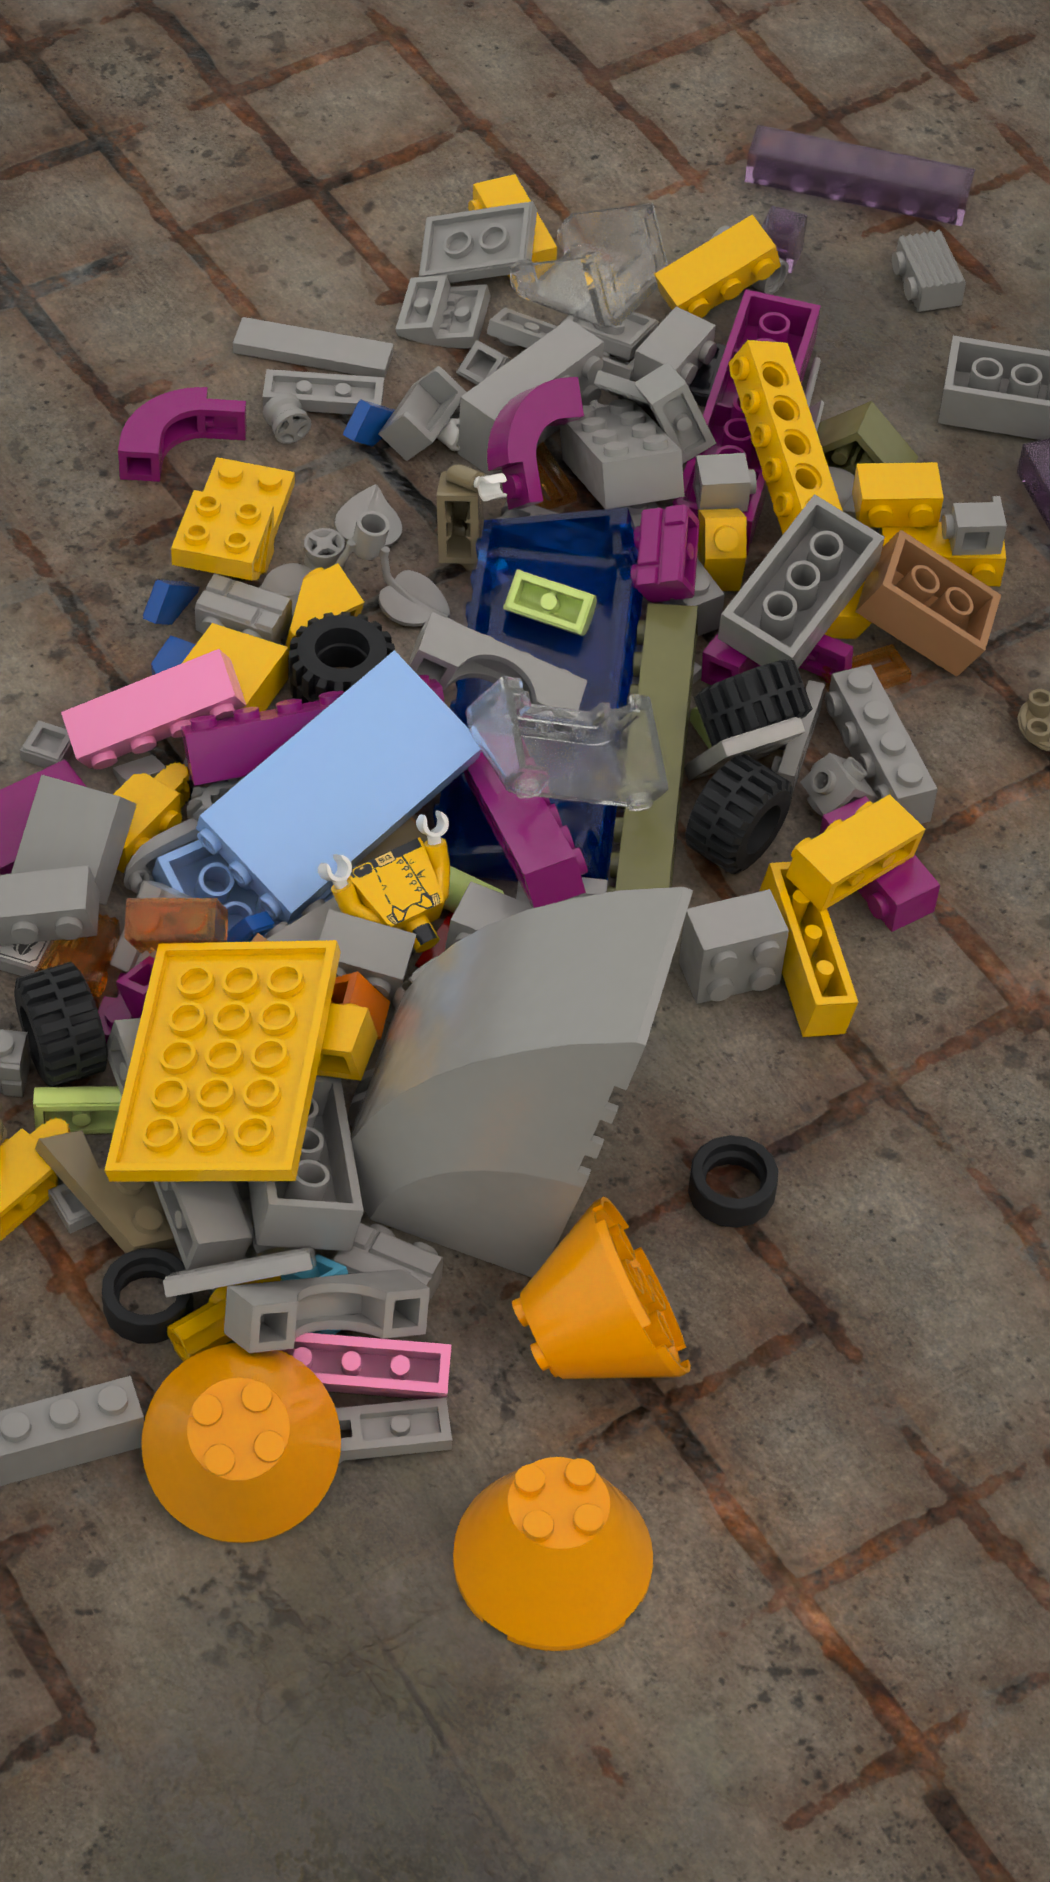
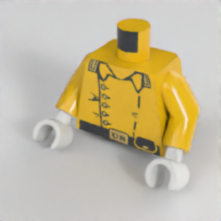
M437 810L435 812L437 825L432 830H429L427 827L425 815H419L416 820L418 830L427 835L428 840L424 843L419 837L353 868L346 856L333 854V858L337 863V871L334 875L327 863H320L318 866L319 876L326 881H332L334 884L331 887V891L341 913L415 933L416 938L413 948L416 953L424 952L439 942L440 938L431 922L440 917L444 903L449 897L450 861L446 840L441 838L449 827V820L443 812Z

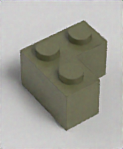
M872 401L819 423L817 434L828 467L844 469L855 475L856 465L859 463H916L918 459L917 454Z

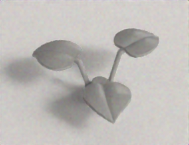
M375 484L349 499L340 508L334 521L335 530L347 542L345 550L335 564L338 563L342 568L352 552H355L363 560H373L379 556L381 558L383 579L389 586L384 587L380 591L378 602L383 613L398 624L412 627L424 626L431 612L449 618L450 610L448 603L439 588L429 578L411 570L400 572L395 579L392 577L388 559L390 549L388 547L400 539L402 523L398 514L386 501L379 486ZM298 563L280 565L267 574L259 588L292 599L293 618L303 578L312 570Z

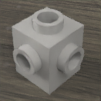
M829 752L824 758L819 759L812 766L811 771L800 781L810 795L807 798L809 805L821 816L863 796H866L873 803L878 799L875 792L864 779L867 776L866 770L852 757L844 759Z

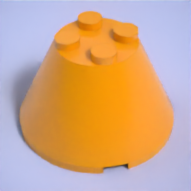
M601 1197L590 1205L520 1292V1297L512 1301L514 1312L523 1327L529 1325L536 1342L531 1344L530 1347L537 1364L543 1371L549 1369L555 1378L558 1376L561 1379L681 1377L690 1372L691 1365L688 1359L683 1362L680 1361L678 1351L686 1348V1344L676 1317L642 1247L633 1250L624 1231L629 1228V1225L615 1205L606 1197Z
M230 1343L204 1350L190 1357L174 1369L162 1382L151 1400L145 1416L141 1441L142 1458L148 1481L155 1495L164 1508L177 1521L189 1529L204 1535V1537L229 1543L258 1542L279 1536L304 1521L319 1506V1503L328 1492L338 1469L341 1450L340 1425L334 1403L328 1391L318 1377L302 1362L281 1350L248 1353L237 1343Z
M550 1457L524 1465L520 1469L501 1477L476 1496L464 1512L456 1531L453 1566L456 1582L467 1606L482 1623L485 1620L491 1626L506 1634L507 1640L518 1645L538 1650L564 1651L595 1644L611 1636L625 1625L626 1619L635 1611L640 1602H643L647 1594L653 1568V1549L649 1531L637 1508L618 1488L598 1474L590 1461L582 1458Z

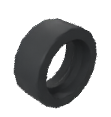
M733 1135L714 1138L701 1146L692 1159L688 1194L693 1207L705 1219L719 1226L738 1228L752 1225L765 1217L774 1204L779 1170L773 1155L762 1144L750 1138ZM722 1165L742 1166L752 1171L760 1179V1189L749 1197L740 1199L725 1197L714 1192L706 1183V1174L713 1168Z
M140 1248L125 1253L114 1261L102 1279L103 1313L110 1328L120 1337L138 1344H156L168 1340L167 1326L193 1312V1293L177 1295L175 1302L164 1311L155 1314L139 1315L126 1310L121 1305L120 1292L130 1282L141 1278H159L164 1280L166 1276L174 1272L185 1271L184 1263L174 1254L158 1248Z

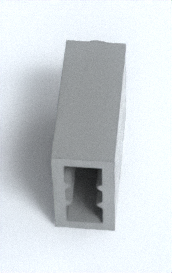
M41 775L11 874L89 865L100 891L99 904L106 905L137 804L117 795Z

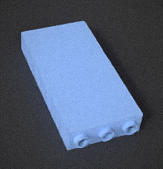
M394 650L205 810L198 819L196 829L199 833L197 837L210 853L216 854L218 852L228 862V871L243 887L249 885L260 897L258 898L260 906L264 911H267L271 918L277 919L279 917L283 922L286 921L289 924L334 885L332 881H326L319 876L318 866L320 863H327L334 875L337 871V863L333 858V854L346 856L353 868L479 758L485 745Z

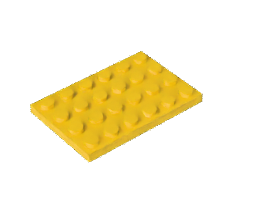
M337 940L158 943L104 1171L109 1182L296 1181L341 954Z

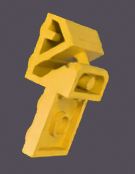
M216 457L204 491L194 490L171 547L172 565L252 581L259 579L260 575L267 572L274 553V539L295 485V472Z

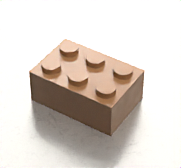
M900 529L882 547L880 561L865 580L855 612L957 677L986 650L1001 594Z

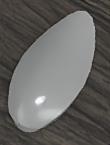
M194 818L188 819L154 836L140 846L124 869L125 887L138 894L143 880L155 882L152 871L157 857L199 840L197 837L199 831L196 829L198 822Z

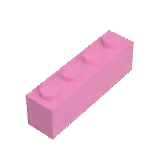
M217 649L65 710L61 714L76 759L88 768L104 769L117 763V758L130 752L140 754L150 751L157 746L158 741L170 736L173 738L183 737L181 727L191 725L190 720L192 718L204 715H216L217 720L234 716L233 711L247 705L231 659L220 649Z
M305 1333L295 1339L293 1349L281 1350L306 1365L329 1392L414 1399L447 1398L451 1344Z

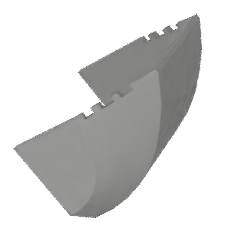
M686 887L620 890L569 899L528 909L486 925L461 939L424 968L405 991L391 1019L373 1069L365 1071L362 1080H359L347 1114L348 1123L352 1127L350 1135L363 1209L370 1220L531 1278L536 1274L554 1251L589 1178L591 1169L580 1166L584 1156L587 1155L597 1159L602 1148L604 1139L594 1135L599 1121L602 1120L612 1124L619 1106L608 1102L613 1088L616 1086L627 1090L646 1047L693 890Z

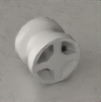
M292 393L278 394L271 398L264 406L263 417L267 424L272 427V432L279 442L291 444L299 441L309 432L311 419L306 411L302 410V404L296 395Z
M319 528L308 533L304 539V552L306 554L304 556V566L309 567L312 571L319 567L327 569L335 565L345 549L343 536L330 528Z

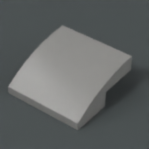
M447 275L410 278L395 329L397 335L423 344L448 348H472L476 340L479 341L491 298L488 285L451 287Z

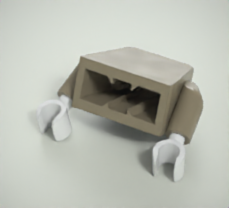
M453 465L447 471L441 472L437 490L439 563H459L474 575L480 574L481 581L488 590L509 584V581L503 575L508 572L505 562L500 560L488 565L487 558L481 555L483 501L506 498L507 494L501 491L500 483L506 482L507 478L503 473L485 476L484 473L466 465Z

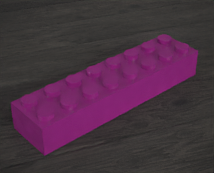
M745 289L703 413V417L716 444L698 454L745 453L748 470H755L756 493L749 496L748 511H742L747 517L746 555L749 553L768 493V487L762 475V468L755 446L752 444L751 433L744 412L741 409L740 399L734 380L730 375L728 363L747 340L788 343L802 385L816 341L821 305ZM695 456L687 461L683 472L684 497L675 498L673 506H688L698 518V507L693 487Z

